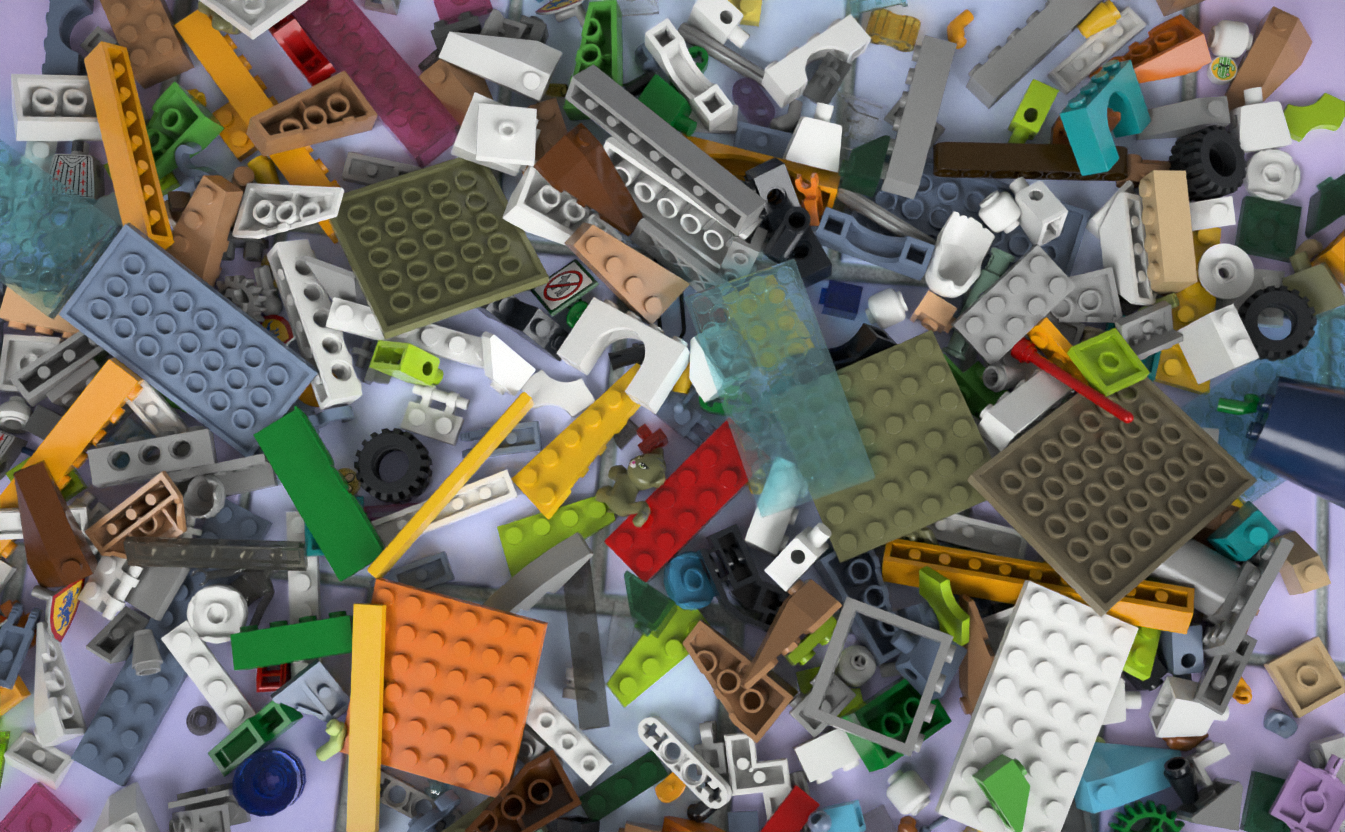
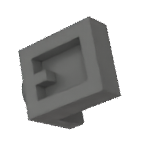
M521 15L520 23L526 24L531 30L530 33L525 35L524 39L546 44L549 37L547 24L536 16L527 17Z

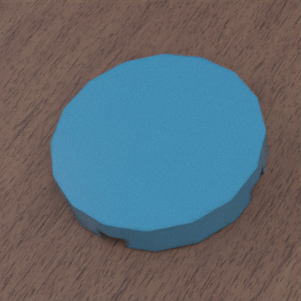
M694 551L680 553L668 562L664 570L663 583L667 595L673 603L682 609L692 611L708 606L713 597H715V594L697 553Z

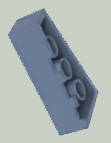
M874 549L840 563L834 551L813 564L830 594L841 603L840 611H842L846 597H850L895 614L888 597L890 595L887 585L884 584L880 571V562L878 556L875 555ZM856 613L851 630L859 644L871 652L876 661V666L901 653L898 648L891 644L893 635L900 628L861 613Z

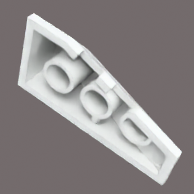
M449 31L439 58L539 103L543 101L563 52L535 40Z
M530 165L511 194L503 215L504 220L524 231L565 245V241L583 222L593 224L619 241L622 240V236L611 225L600 219L599 213H593L587 206L583 208L577 204V198L565 190L561 193L554 189Z
M42 621L36 623L34 722L36 726L34 734L42 747H50L84 735L87 726L62 644L52 638L48 629V623Z

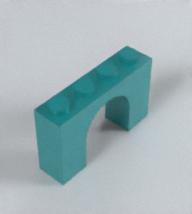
M1116 59L1105 63L1101 71L1091 77V81L1079 90L1080 93L1076 97L1068 101V105L1059 114L1082 176L1107 172L1119 159L1108 126L1107 108L1121 113V120L1113 129L1115 138L1142 133L1151 122L1131 60L1119 62Z

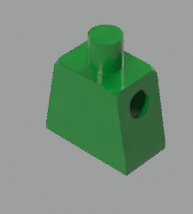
M655 74L638 100L678 132L690 137L696 130L697 122L689 118L692 109L688 101L659 75Z

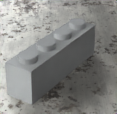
M79 331L10 376L9 379L29 405L33 407L47 398L46 393L91 359L100 362L111 354Z

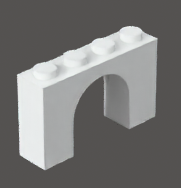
M593 297L557 354L566 364L588 376L604 350L613 342L625 338L637 339L643 342L645 346L643 364L625 392L633 402L656 414L690 362L688 344L677 336L670 338L664 335V330L653 323L647 326L633 312L627 311L625 314L619 311V307L608 299L601 301Z

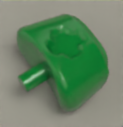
M579 301L568 311L566 323L572 329L589 305L587 302Z

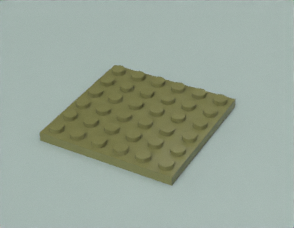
M458 157L343 193L337 217L328 220L385 340L549 283V276L525 231L503 219L508 200L489 167Z
M932 330L769 400L823 524L832 533L829 538L840 563L987 501L967 479L973 472L992 458Z

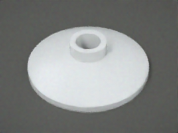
M1217 244L1202 254L1198 263V277L1208 293L1220 299L1230 300L1242 296L1250 289L1254 280V267L1250 257L1241 248L1232 244ZM1218 270L1223 271L1225 275L1224 278L1220 276Z

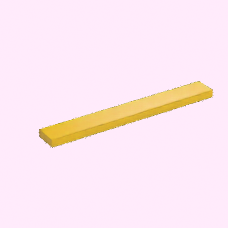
M522 392L367 568L371 575L378 579L383 578L534 406L532 397L525 392Z
M355 603L353 607L346 832H379L386 604Z

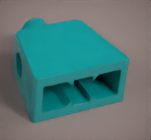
M1247 501L1206 540L1219 554L1232 561H1247L1277 535L1279 530L1253 503Z

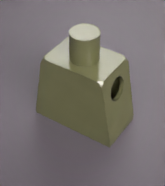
M1306 251L1289 257L1295 274L1282 278L1283 286H1288L1287 290L1290 291L1293 289L1300 291L1298 295L1302 298L1306 296L1310 300L1307 303L1309 307H1314L1315 309L1313 316L1345 305V292L1326 262L1312 267Z

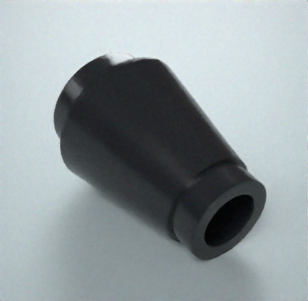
M1185 757L1169 759L1164 764L1165 778L1183 804L1188 805L1197 802L1199 795L1194 765Z

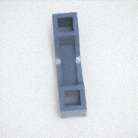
M49 0V12L46 13L47 37L44 39L46 55L45 63L42 64V75L88 76L84 58L79 52L71 49L70 35L74 26L82 18L93 14L94 0Z
M829 207L825 208L815 235L821 246L921 281L927 270L935 245L910 236L891 237L876 233L859 224L853 216Z

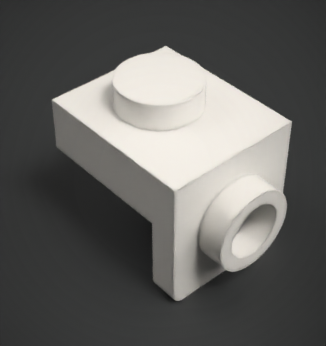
M1212 740L1198 744L1195 747L1196 752L1185 757L1194 765L1196 783L1203 787L1213 785L1205 768L1230 755L1225 743L1212 742Z

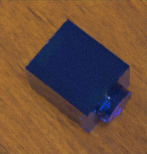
M829 280L827 288L822 287L818 304L823 305L821 314L854 321L858 314L863 287Z

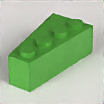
M617 0L589 2L581 33L582 40L575 58L576 65L573 76L594 64L623 87L622 12ZM565 99L563 110L570 121L590 120L587 115Z

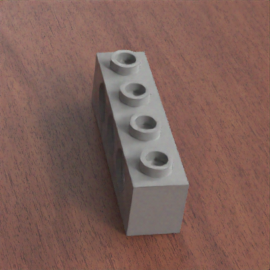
M192 426L186 428L185 433L175 434L174 431L157 433V438L145 440L144 437L139 436L128 438L126 443L115 445L114 442L99 443L96 445V449L87 450L92 485L98 488H106L149 480V477L157 476L162 471L170 473L218 463L213 433L208 428L204 429V426ZM181 444H189V453L184 457H178L177 448ZM153 449H159V459L149 463L147 461V454ZM128 454L130 457L129 464L124 468H118V458Z

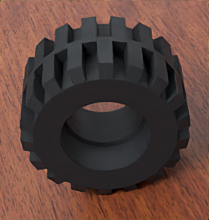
M1211 125L1178 139L1170 150L1172 155L1169 156V163L1171 164L1169 170L1186 171L1190 201L1194 200L1197 202L1220 198L1236 192L1244 183L1243 179L1246 178L1247 173L1245 171L1247 161L1244 159V149H1241L1239 140L1234 138V134L1231 131H1226L1225 127Z
M1282 285L1279 288L1268 286L1266 289H1260L1249 296L1238 309V314L1258 353V359H1268V361L1287 359L1304 349L1309 344L1308 341L1313 338L1315 333L1313 328L1317 325V319H1313L1315 309L1314 307H1309L1307 303L1310 300L1306 296L1302 298L1298 295L1300 291L1296 289L1290 291L1287 290L1288 286ZM1277 308L1288 315L1291 321V331L1286 338L1272 340L1261 333L1257 321L1259 314L1264 309Z
M385 428L381 429V434L376 432L370 434L372 439L370 441L364 439L361 443L364 448L362 451L357 449L355 455L359 458L358 462H354V468L358 470L355 476L361 482L360 486L371 496L385 503L400 504V501L407 503L412 501L411 497L414 495L416 497L422 494L420 490L423 486L427 488L429 484L427 478L428 476L432 477L433 472L430 469V465L433 464L432 459L428 455L429 451L411 433L403 432L398 428H394L393 431ZM403 451L407 454L409 460L407 472L397 481L385 482L381 479L379 473L382 459L391 452Z

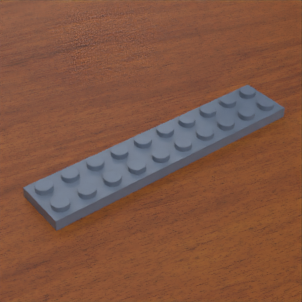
M226 498L225 505L215 517H210L205 521L201 528L202 535L196 537L182 562L183 565L190 568L189 573L161 621L150 618L145 629H151L163 660V663L160 665L161 671L145 676L136 675L135 669L132 668V650L73 753L72 760L121 787L126 786L188 676L161 638L188 620V604L192 597L204 587L219 583L232 586L235 589L238 587L273 523Z

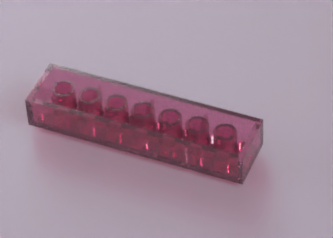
M308 0L291 12L310 40L337 72L346 71L378 114L377 119L418 167H426L454 145L460 130L459 123L353 0Z

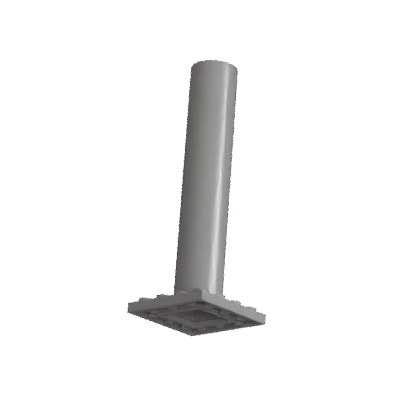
M972 415V417H973V419H974V421H975V423H976V425H977V427H978V425H979L980 422H981V419H979V418H977L976 416ZM982 436L991 458L1001 452ZM1284 537L1273 542L1269 541L1249 560L1236 561L1235 563L1192 538L1144 580L1195 588L1194 608L1205 614L1202 620L1208 623L1205 630H1202L1203 659L1236 652L1295 543Z

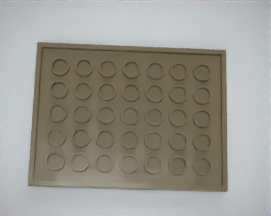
M1148 377L1107 396L1133 414L1134 419L1131 423H1124L1077 393L973 472L967 479L1100 617L1107 613L1257 481L1255 477Z

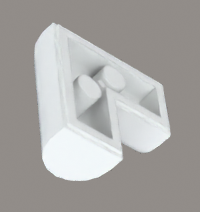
M744 732L724 734L729 781L732 791L731 796L791 789L787 758L757 761L755 742Z

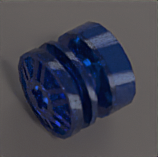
M278 747L256 752L245 758L236 769L232 781L233 795L238 805L247 813L259 817L273 816L295 804L303 794L307 782L306 769L301 759L290 750ZM271 776H278L279 782L275 783V785L273 783L268 784L267 779Z

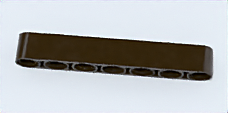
M940 142L933 145V175L946 178L1017 179L1024 177L1031 180L1121 181L1128 178V149L1124 146H1115L1119 159L1109 171L1082 176L1071 145Z

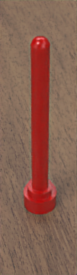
M1023 337L1012 348L1011 357L1020 363H1033L1124 423H1131L1134 416L1130 411L1037 353L1038 350L1035 348V344Z

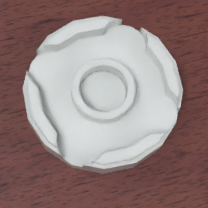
M1267 148L1255 153L1247 161V167H1245L1247 173L1246 178L1243 179V185L1255 200L1265 204H1277L1287 200L1297 191L1301 182L1300 168L1298 164L1295 165L1292 160L1293 157L1287 152Z
M220 583L208 585L198 591L190 600L187 609V619L191 628L196 631L200 639L214 644L228 642L231 640L230 634L240 633V627L246 626L249 615L247 602L242 594L232 586Z

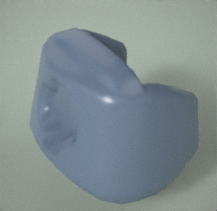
M645 43L636 48L634 52L635 62L642 72L644 70L659 69V64L645 47Z
M1270 709L1264 715L1263 726L1285 739L1297 731L1298 726L1295 720L1280 710Z

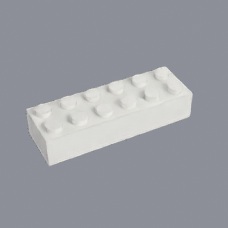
M613 136L609 137L603 148L643 217L646 219L650 216L716 268L720 269L734 238L750 243L757 226H760L763 219L758 217L753 225L736 236Z

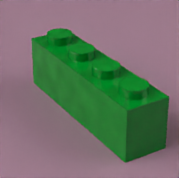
M346 611L328 613L329 618L317 620V615L301 617L299 618V623L288 625V620L270 622V628L258 630V625L240 627V633L230 634L234 670H250L352 653L353 616L347 615Z

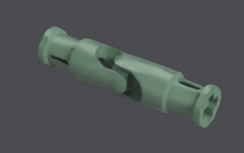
M992 247V255L987 266L981 270V274L975 281L959 316L979 298L981 293L985 292L1006 272L1010 262H1014V256ZM952 328L954 332L947 346L943 347L942 352L965 361V353L969 344Z

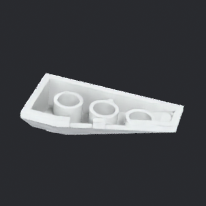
M247 183L232 235L238 238L260 239L337 217L344 189L341 187Z

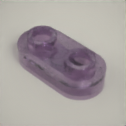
M741 78L736 81L732 89V98L750 124L766 128L770 127L771 120L775 118V108L760 86L751 78ZM743 88H749L751 92L745 94L741 90ZM763 109L766 111V114L759 115L757 111Z

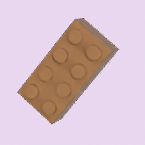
M100 0L119 46L127 48L133 76L144 89L195 68L180 33L174 27L175 21L165 0Z

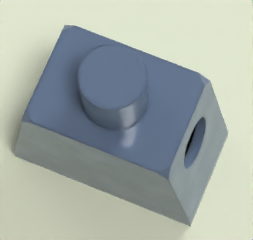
M1191 621L1187 634L1161 630L1157 647L1158 660L1173 677L1192 681L1191 673L1203 672L1202 626Z
M899 629L891 639V644L901 651L895 667L922 696L941 643L914 633L909 635L903 629ZM953 641L951 644L957 647L951 664L944 662L941 674L946 675V679L941 693L934 691L931 700L944 697L968 651Z

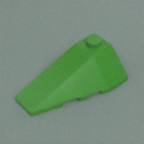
M175 81L155 101L151 109L155 112L146 126L159 180L178 168L175 160L177 147L188 142H195L204 150L225 129L204 105ZM199 152L190 154V159L197 155Z

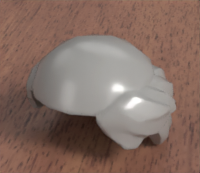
M213 475L197 476L192 479L188 484L187 492L183 494L184 508L188 515L198 519L215 517L225 505L226 494L224 485L220 479Z

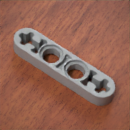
M381 769L380 783L385 784L387 779L391 781L385 787L383 796L380 795L381 803L411 819L418 814L416 805L422 799L428 800L432 805V809L437 807L434 803L437 799L436 797ZM394 786H401L406 792V797L401 803L392 801L390 797V791ZM457 808L449 815L453 814L456 816L454 821L464 816ZM442 820L435 828L437 832H442L446 829V822Z

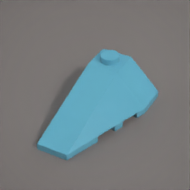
M1095 742L1074 795L1077 809L1097 813L1125 805L1171 787L1164 776V764L1171 758L1182 757L1181 751Z

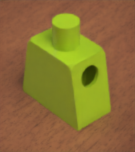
M1035 79L1031 81L1007 130L1012 132L1007 143L1026 144L1027 139L1033 140L1059 90Z
M378 340L369 365L370 368L411 384L438 385L444 375L443 370L438 368L440 364L439 358L410 343Z

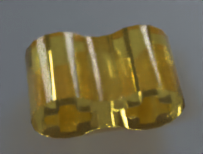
M875 8L870 13L865 32L871 38L870 43L890 46L901 52H911L915 48L921 22L912 16L897 15L887 9Z

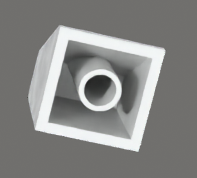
M475 92L451 154L512 176H516L519 170L524 172L527 165L476 160L479 103L503 104ZM536 128V141H537L538 136H539L540 131H541L540 129H537V128Z
M1234 304L1211 312L1177 331L1183 335V341L1179 345L1198 385L1245 366L1259 358Z

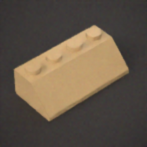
M1153 170L1140 180L1139 195L1142 197L1143 203L1141 219L1145 225L1146 238L1144 248L1148 253L1149 265L1147 276L1151 282V290L1166 296L1171 293L1176 294L1198 281L1186 171Z

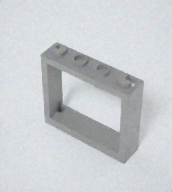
M846 597L803 714L908 757H911L913 751L919 753L925 735L920 733L924 721L930 723L936 705L930 703L934 691L941 693L946 679V675L941 674L944 662L951 664L957 647L951 644L953 636ZM857 612L941 643L905 743L821 710Z

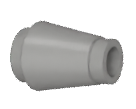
M1000 363L990 365L983 373L984 385L994 392L1014 388L1021 380H1026V374L1022 369Z
M143 629L134 632L132 668L135 669L136 675L145 676L160 672V665L163 663L152 630Z

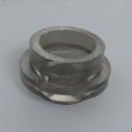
M208 706L193 708L187 715V728L192 734L197 736L211 733L217 724L215 711ZM201 715L207 718L204 726H201L198 721Z

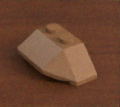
M162 471L84 532L102 556H116L123 559L147 561L187 531L183 495L167 472Z

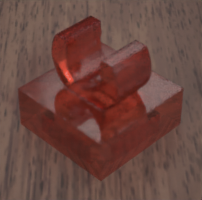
M644 423L636 430L637 435L642 440L637 445L642 455L650 453L658 447L663 448L669 443L667 436L661 428L652 433Z

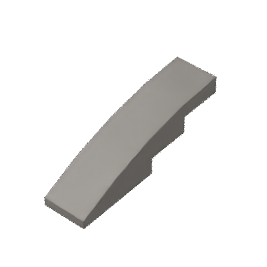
M577 532L524 567L482 605L514 614L520 609L529 611L547 592L555 594L594 554L581 533Z

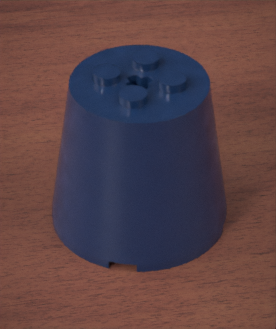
M1276 376L1267 393L1261 394L1256 406L1258 414L1255 422L1251 421L1247 429L1245 438L1249 440L1245 451V459L1345 509V388Z

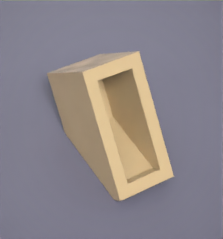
M1296 531L1270 540V542L1284 537L1295 543L1279 571L1290 596L1304 594L1332 584L1320 556Z

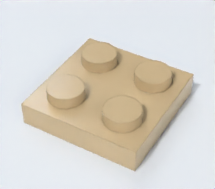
M1319 636L1312 637L1263 664L1295 718H1301L1345 693V680Z

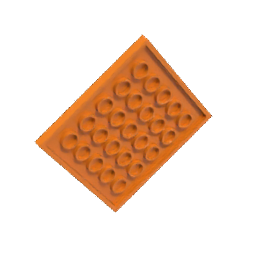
M384 578L376 579L371 604H386L381 764L496 798L514 777L548 622ZM350 701L345 720V725L347 728L343 749L339 751L341 753H345L348 755L350 732Z

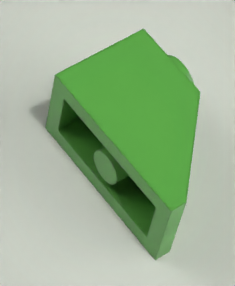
M1001 754L972 775V777L1006 828L1012 832H1022L1030 791V784L1024 777L1027 771L1018 759H1011Z

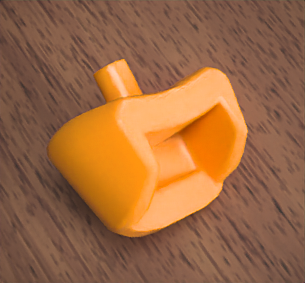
M672 772L655 787V792L661 802L670 803L683 793L686 784Z

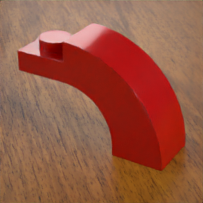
M291 13L268 29L291 62L311 86H315L330 78L336 72L332 64L318 50Z

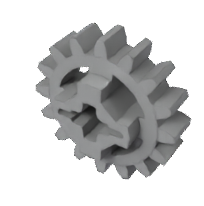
M244 275L225 276V281L216 282L219 288L218 292L232 303L238 305L237 307L241 306L240 309L255 321L264 322L265 319L261 316V312L267 311V308L262 306V302L267 298L266 296L259 295L262 287L254 286L255 280L253 278H246Z

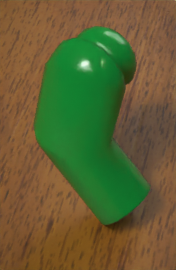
M1246 394L1244 401L1220 397L1217 412L1234 415L1254 414L1257 412L1256 406L1260 397L1255 394Z

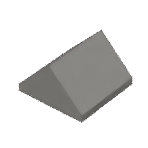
M1217 777L1212 781L1213 785L1198 791L1199 799L1197 802L1188 805L1182 803L1173 810L1177 813V819L1239 831L1243 786L1239 781Z

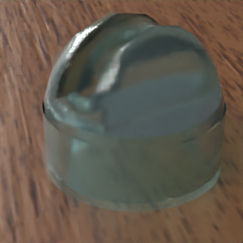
M429 778L427 782L431 784L430 787L425 786V792L429 797L436 800L448 791L450 784Z

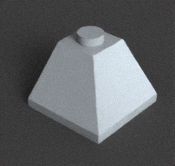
M306 256L305 262L332 301L336 297L369 307L352 271Z

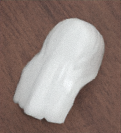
M953 211L937 236L933 254L925 273L929 289L940 296L956 298L964 294L979 278L982 262L989 252L995 238L994 234L987 228H983L982 224L972 217L967 219V216H959L958 212Z

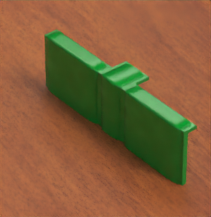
M294 406L295 410L253 436L340 582H343L373 563L386 547L362 505L350 493L345 477L335 468L333 457L311 420L298 406Z

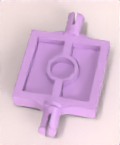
M1331 754L1323 770L1311 767L1297 759L1268 813L1284 821L1291 829L1290 832H1338L1345 819V785L1336 777V774L1344 760Z

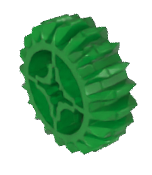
M1136 800L1134 808L1129 804H1125L1123 807L1126 815L1116 811L1114 815L1119 820L1118 823H1108V826L1113 828L1114 832H1163L1162 825L1166 832H1180L1185 826L1183 821H1175L1177 817L1175 811L1170 810L1167 812L1166 805L1159 803L1156 806L1155 802L1147 800L1145 806L1142 801ZM1151 817L1149 823L1145 822L1142 829L1138 831L1130 829L1138 820Z

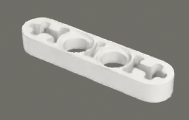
M654 715L644 718L638 725L640 739L705 805L717 809L729 802L732 795L729 784L664 719ZM656 724L657 728L655 731L658 735L650 736L648 734L650 731L648 725ZM668 735L669 738L665 739L659 746L658 742L662 741L660 737ZM671 742L676 743L680 747L681 753L678 759H672L667 754V746ZM691 764L700 766L702 770L700 780L690 778L688 768ZM710 777L712 780L708 782V785L703 787L702 789L700 785L706 782ZM719 787L722 790L720 792L722 799L714 800L711 797L714 793L712 789Z

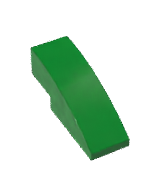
M272 700L256 715L246 719L208 752V755L222 775L226 777L274 742L304 716L301 712L296 711L295 708L282 703H275Z

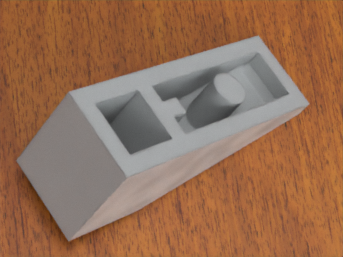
M1227 96L1196 98L1148 109L1151 122L1142 133L1136 134V140L1179 138L1211 125L1226 128L1231 123Z
M1245 634L1236 652L1207 658L1193 700L1222 716L1258 640Z

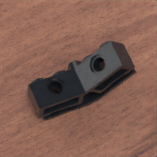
M776 157L745 171L746 175L744 176L745 185L767 201L759 216L763 219L759 227L768 231L764 240L767 244L783 221L786 212L792 207L800 206L785 163ZM793 217L789 220V224L793 228H801L804 225L803 220L799 217ZM810 225L807 233L801 238L784 265L790 281L795 284L797 289L800 288L801 290L830 277L832 274V263Z
M737 524L705 537L710 549L702 548L696 551L720 607L734 620L767 632L772 624L771 621L766 620L769 614L776 616L783 601L790 594L783 588L761 579ZM714 551L725 573V576L721 578L718 567L710 555ZM725 581L729 589V595L744 609L760 614L758 620L743 615L729 602L722 587V582Z

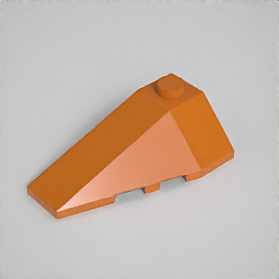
M1181 14L1151 29L1148 32L1149 37L1140 44L1135 41L1128 46L1129 52L1124 56L1113 57L1109 60L1118 59L1119 62L1131 60L1139 84L1196 72L1202 66L1211 62L1204 34ZM1102 66L1089 75L1090 80L1093 75L1101 71Z

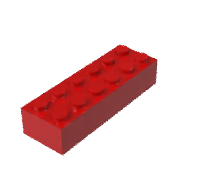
M729 417L665 480L663 485L657 488L645 500L651 510L647 521L641 527H636L632 521L637 514H631L604 542L645 584H648L673 557L688 545L771 462V458Z

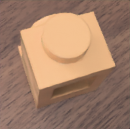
M928 290L909 320L914 323L916 319L922 321L921 325L927 330L937 331L940 334L944 331L948 334L952 328L951 324L956 320L953 315L958 308Z

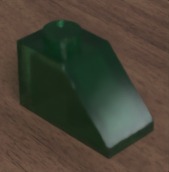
M884 135L852 149L849 159H843L838 176L843 177L840 188L873 197L880 180L891 136Z
M1345 174L1335 180L1330 176L1316 186L1319 191L1312 195L1309 200L1305 236L1307 238H1310L1345 215Z
M627 570L624 573L630 615L635 623L633 627L646 637L651 634L658 639L678 610L676 602Z

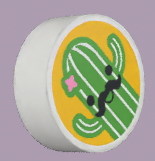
M1218 56L1208 65L1207 76L1216 85H1226L1236 76L1237 64L1232 58Z

